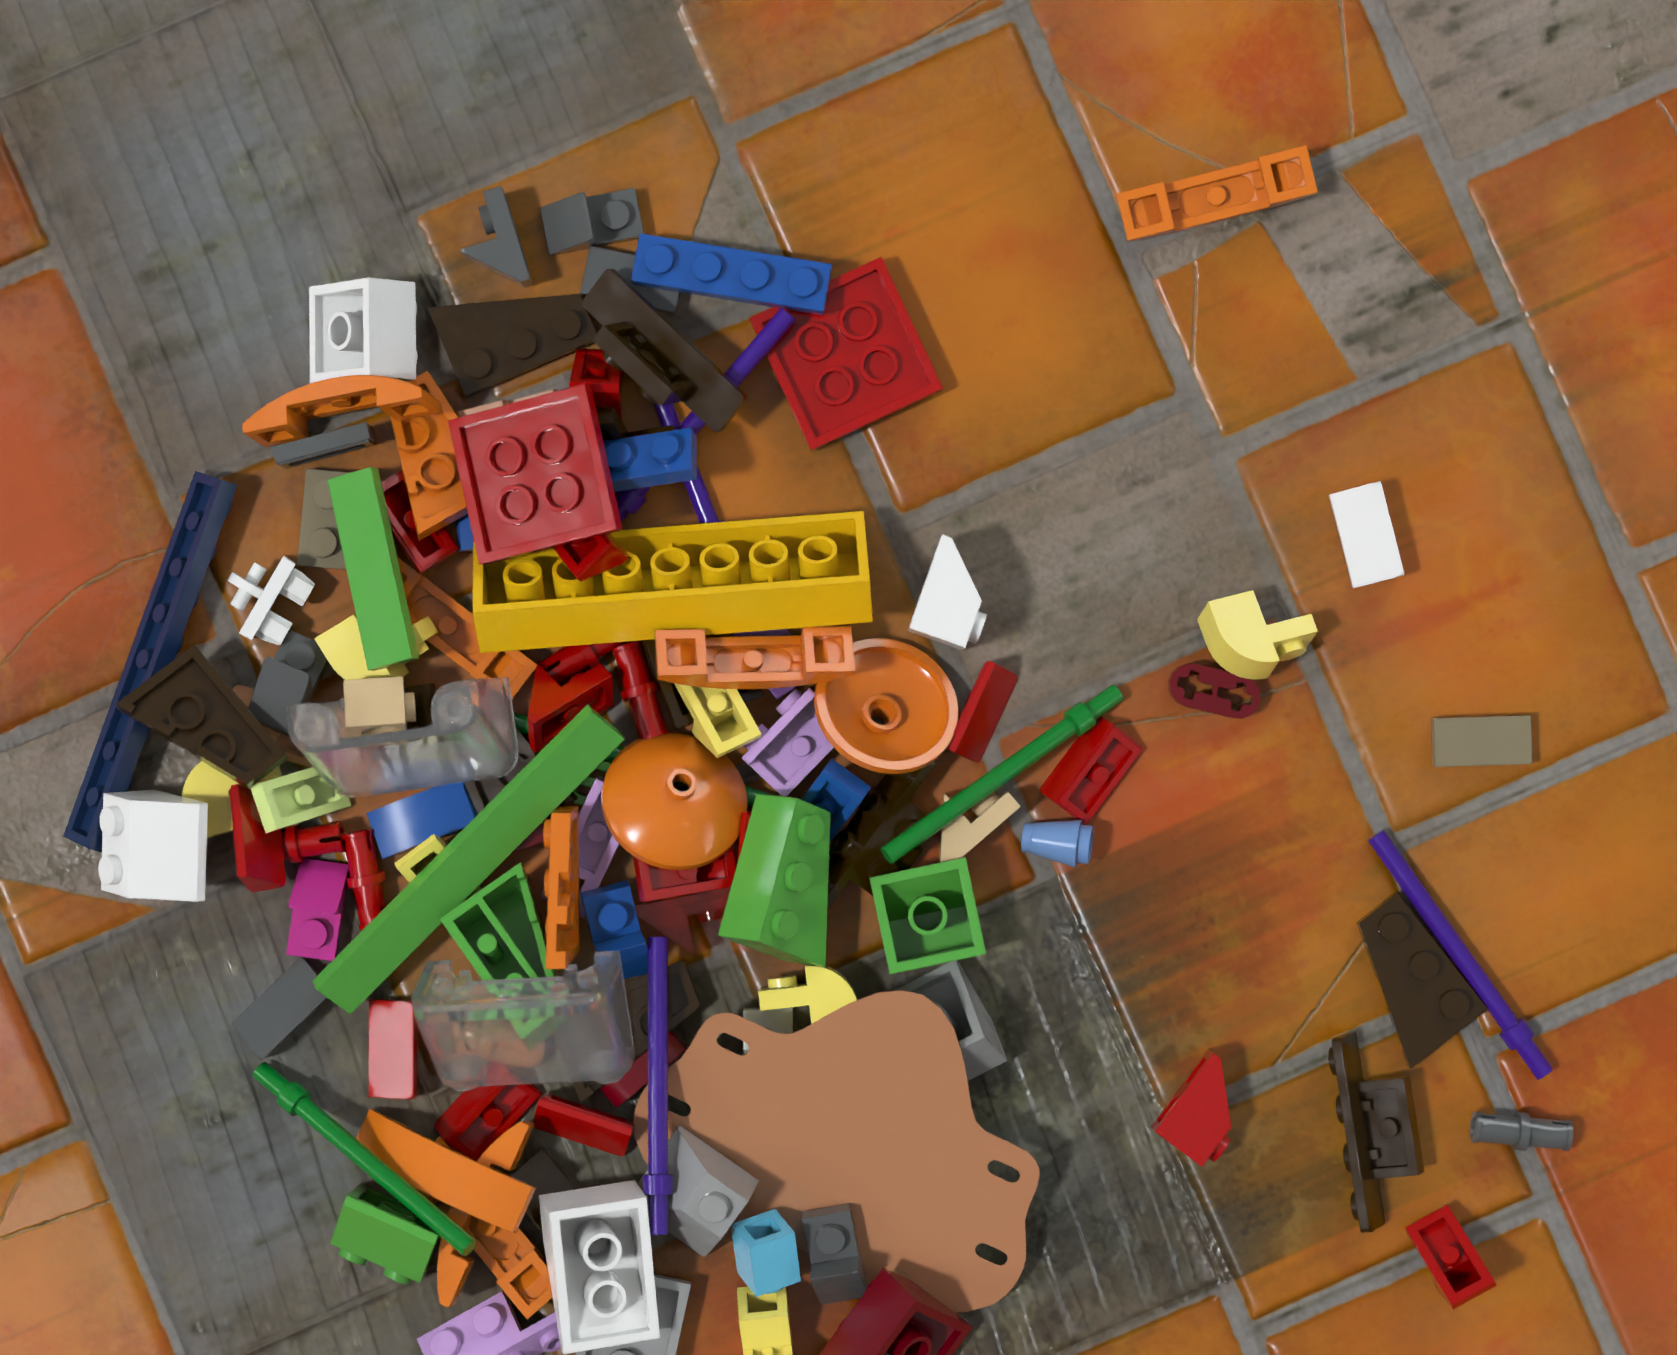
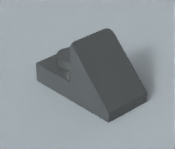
M502 186L483 191L487 205L478 207L486 234L495 233L497 238L463 248L460 252L467 259L524 288L533 286L534 283L505 191Z
M635 188L587 197L585 192H581L540 207L550 256L589 249L590 246L601 247L639 239V233L644 234Z
M289 630L275 657L267 656L265 658L248 707L262 726L291 738L330 664L317 642Z
M850 1203L803 1211L802 1224L811 1261L810 1280L820 1304L861 1298L868 1286Z

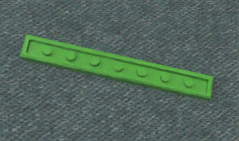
M587 704L312 981L316 990L351 1014L442 923L440 918L459 906L625 740L620 731Z

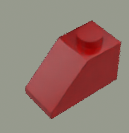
M1209 1049L1151 1125L1154 1132L1201 1167L1208 1159L1215 1162L1223 1154L1231 1141L1226 1136L1231 1129L1222 1061L1220 1057Z

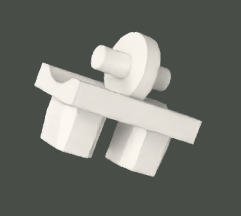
M283 555L264 589L259 587L258 584L267 569L255 562L245 578L234 572L231 573L227 581L239 589L230 605L243 611L251 596L258 598L239 634L250 640L256 636L264 641L281 645L293 622L271 611L272 604L280 593L303 606L315 586V583L310 578L294 568L296 562Z

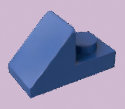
M831 758L801 800L831 812V842L871 787Z
M628 881L580 892L602 984L606 985L648 973L647 944L640 929Z

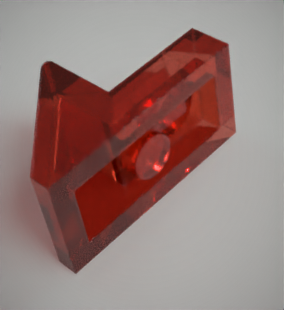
M731 887L635 905L638 917L690 953L695 954L696 947L689 915L698 914L699 923L722 919Z

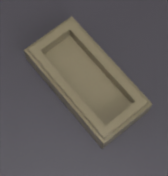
M1531 715L1431 718L1432 767L1532 764Z

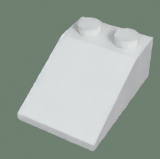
M632 1180L539 1195L543 1243L562 1353L569 1354L660 1338L647 1197L637 1182Z

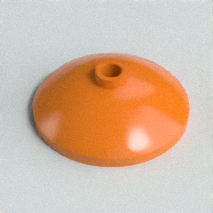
M885 638L864 639L854 642V675L816 683L814 708L823 734L830 744L846 759L871 771L886 774H902L919 770L931 764L945 751L954 736L953 732L958 723L957 697L948 676L931 657L904 642ZM871 717L881 718L885 725L877 724Z
M669 732V734L647 740L637 739L627 745L610 764L601 791L603 816L617 842L627 852L642 862L668 870L699 868L723 856L739 837L741 812H747L748 807L744 782L732 761L726 755L717 758L695 736L678 732ZM682 782L687 786L688 790L678 791L672 783Z

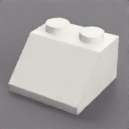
M368 277L309 287L310 383L352 375L384 376L402 381L416 380L418 355L416 350L417 303L415 282Z
M942 534L908 632L963 650L966 648L968 641L975 644L978 642L987 614L979 612L982 600L951 537Z
M155 789L103 793V809L99 819L102 830V858L98 865L101 890L126 898L205 901L208 803Z

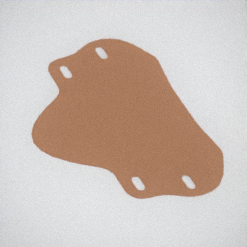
M905 990L878 992L849 1003L791 1034L776 1033L734 1013H718L712 1015L703 1023L683 1056L668 1067V1095L687 1103L691 1108L690 1114L685 1117L668 1110V1140L680 1125L759 1180L752 1196L735 1219V1222L776 1209L795 1232L796 1247L809 1253L802 1224V1212L850 1203L867 1285L877 1277L882 1268H885L911 1280L953 1312H969L991 1306L1006 1296L1018 1281L1026 1261L1025 1219L1038 1186L1039 1166L1028 1151L985 1131L977 1123L972 1110L965 1063L954 1027L942 1009L926 996ZM727 1033L747 1043L749 1051L745 1055H738L721 1047L717 1042V1037L719 1034ZM648 1084L638 1099L633 1118L634 1138L647 1165ZM994 1160L1000 1161L1019 1171L1020 1177L1016 1182L1006 1181L989 1172L988 1164ZM984 1243L1004 1252L1007 1256V1262L1003 1265H997L978 1256L975 1251L976 1246Z

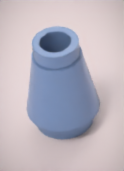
M1082 820L1025 823L1022 833L1021 851L1077 868L1078 863L1089 865L1093 847L1094 826L1083 825Z

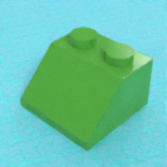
M966 857L869 877L890 974L986 954Z
M359 1184L347 1195L330 1244L340 1248L338 1254L344 1259L359 1265H365L367 1260L385 1268L383 1274L396 1282L410 1285L412 1280L420 1283L426 1276L440 1244L441 1237L398 1200Z

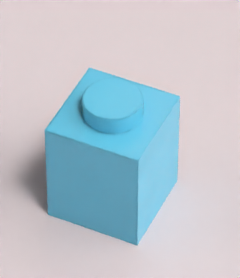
M776 1209L732 1223L731 1232L737 1273L756 1297L763 1294L776 1293L783 1287L801 1282L795 1232Z

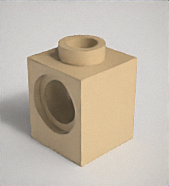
M403 676L343 680L345 726L348 742L408 738L407 722H416V706L414 692L405 693Z

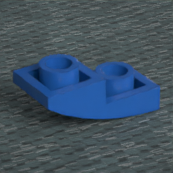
M463 778L435 786L366 813L382 859L411 850L433 834L445 838L460 832L477 816Z

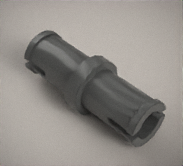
M1473 1111L1470 1119L1469 1136L1471 1143L1512 1145L1514 1150L1526 1151L1528 1146L1569 1151L1573 1141V1124H1571V1120L1530 1118L1527 1112H1516L1514 1116Z

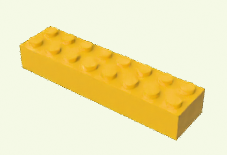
M864 511L628 529L613 532L610 534L626 552L629 559L619 566L582 582L576 579L553 548L489 565H480L475 543L473 542V618L480 653L655 639V630L705 629V635L873 622Z

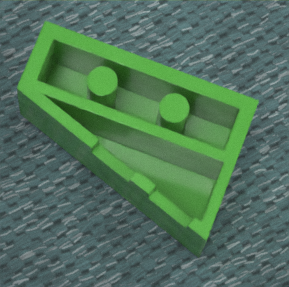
M756 794L718 936L785 962L825 967L831 812L798 798Z
M520 862L441 917L440 920L529 1048H531L570 1021V1016L556 969H545V930L530 878Z

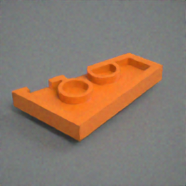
M428 371L416 376V380H409L407 382L424 389L442 403V412L400 421L390 416L419 541L468 514L448 420L458 418V416Z
M559 806L551 813V819H545L544 847L545 849H550L549 868H546L544 876L545 896L548 897V912L545 923V969H566L581 951L579 806Z

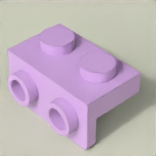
M811 688L804 694L794 689L776 708L782 717L770 729L761 724L758 727L762 734L761 738L744 745L748 752L742 759L782 797H786L834 748L823 734L817 721L814 708L815 692Z

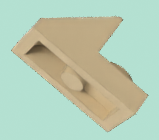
M1005 791L999 797L995 792L987 796L971 809L976 815L971 822L962 814L941 829L939 862L962 858L1021 806L1008 791ZM943 794L942 804L949 800L946 794Z

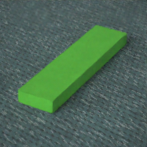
M368 467L327 479L368 670L376 671L419 659L378 468Z

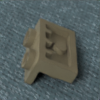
M306 468L297 558L298 566L346 570L327 479L348 474L349 472Z

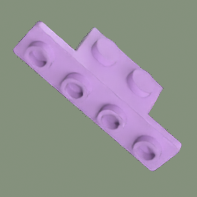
M502 1291L417 1338L423 1355H540L544 1352H553L561 1349L555 1312L523 1330L509 1298Z

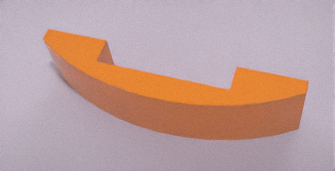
M1307 145L1261 156L1258 160L1166 184L1160 182L1117 193L1116 196L1127 241L1130 242L1197 228L1259 212L1318 194Z
M375 375L342 376L313 382L276 398L249 417L242 424L243 434L262 446L269 447L309 437L308 420L378 407L395 420L400 421L442 412V403L424 389L399 379Z
M397 556L412 625L429 616L438 633L428 638L427 641L509 704L536 670L537 664L520 650L480 653L473 613Z
M851 626L803 627L801 635L705 637V629L655 630L657 679L670 683L717 689H769L822 683L853 676L855 673Z
M369 1109L356 1137L357 1140L415 1189L511 1233L516 1234L536 1190L535 1187L496 1168L479 1163L373 1109Z
M528 1120L520 1121L496 1139L480 1156L477 1162L495 1168L497 1165L508 1171L516 1169L535 1124ZM452 1206L447 1215L467 1232L473 1218L472 1215ZM442 1237L438 1251L437 1289L439 1303L449 1308L456 1304L475 1262V1258L468 1255L463 1256Z
M439 1136L435 1140L436 1142L454 1150L448 1143H446L442 1139L441 1136ZM423 1193L429 1201L437 1205L443 1213L448 1215L450 1205ZM473 1216L467 1229V1233L477 1241L473 1250L498 1279L496 1283L525 1318L529 1319L553 1298L546 1258L520 1225L515 1234Z

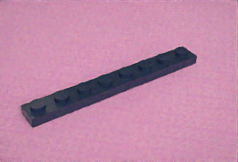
M195 471L63 835V837L94 851L102 852V830L99 819L103 809V793L126 792L130 789L135 766L150 733L149 728L119 711L116 703L172 662L180 651L183 634L192 609L198 602L199 589L208 564L215 555L216 542L224 520L232 508V498L237 485Z

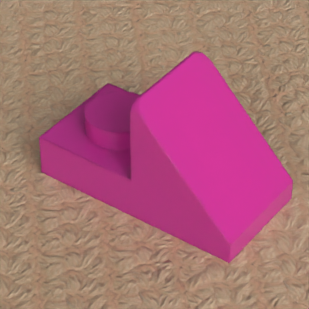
M305 858V861L300 863L288 908L293 910L286 955L332 961L338 955L347 894L346 878L349 877L350 873L348 864Z

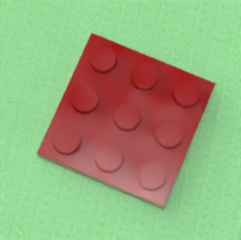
M882 257L830 280L824 315L784 309L796 321L766 354L810 451H814L943 390ZM772 307L749 318L756 335L759 334L780 308Z
M582 384L448 420L480 565H489L623 530L591 385Z

